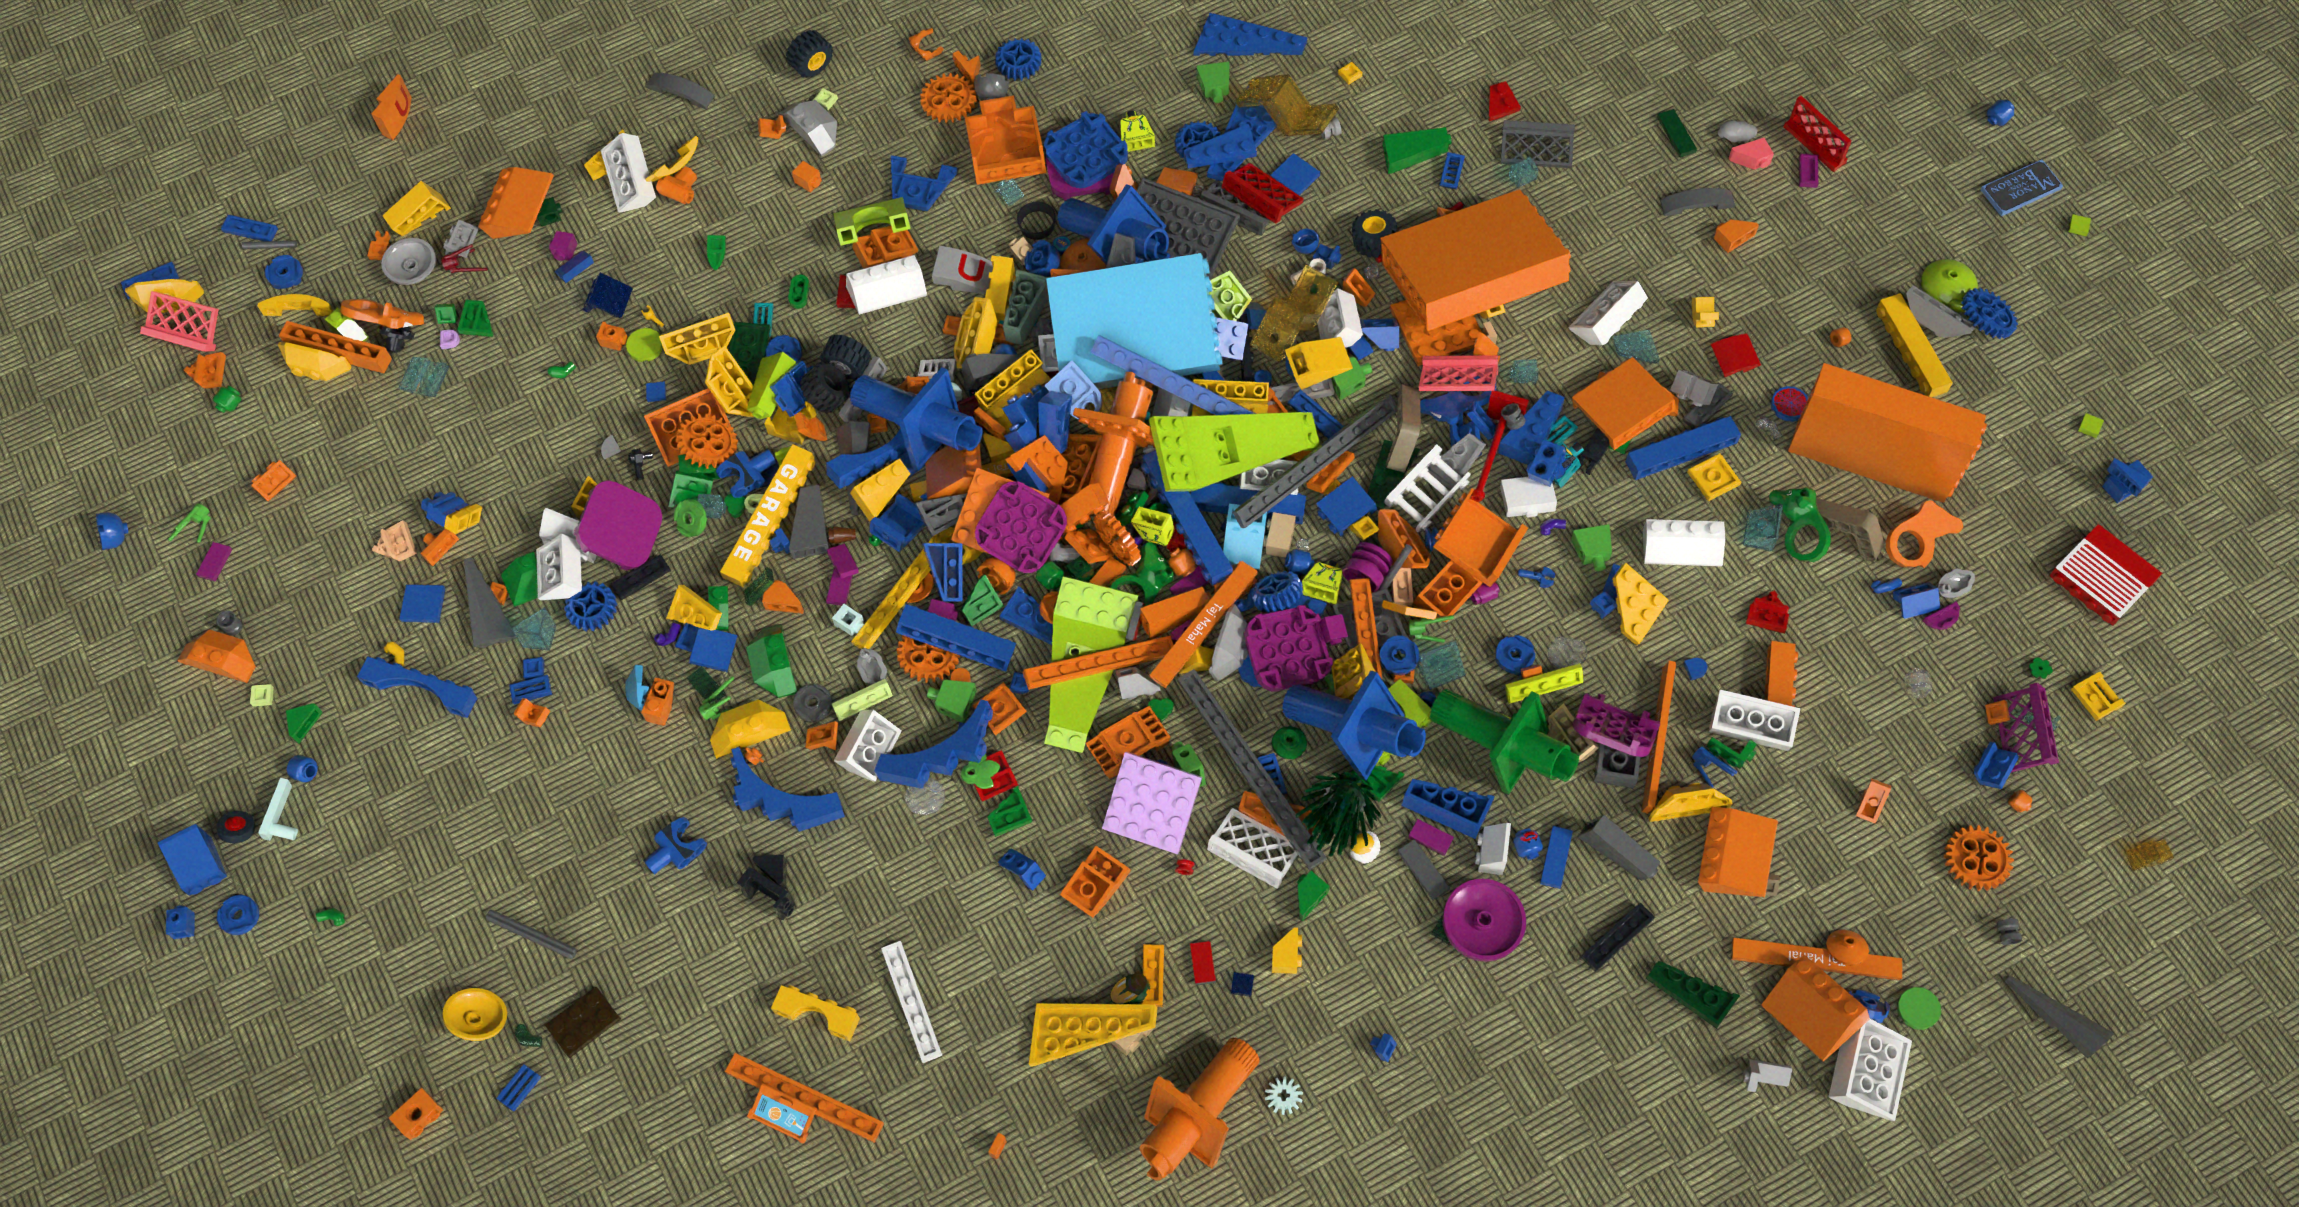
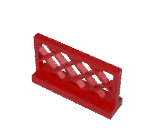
M1803 96L1797 97L1790 119L1785 122L1784 128L1811 153L1818 155V159L1832 172H1835L1846 164L1848 160L1846 154L1852 140Z
M1251 163L1246 164L1235 172L1229 170L1224 175L1223 189L1275 224L1280 222L1283 215L1301 205L1304 201V198ZM1250 170L1255 174L1246 173V171ZM1248 179H1256V182L1248 181ZM1261 188H1269L1270 191L1262 190ZM1275 197H1281L1283 200L1275 199Z

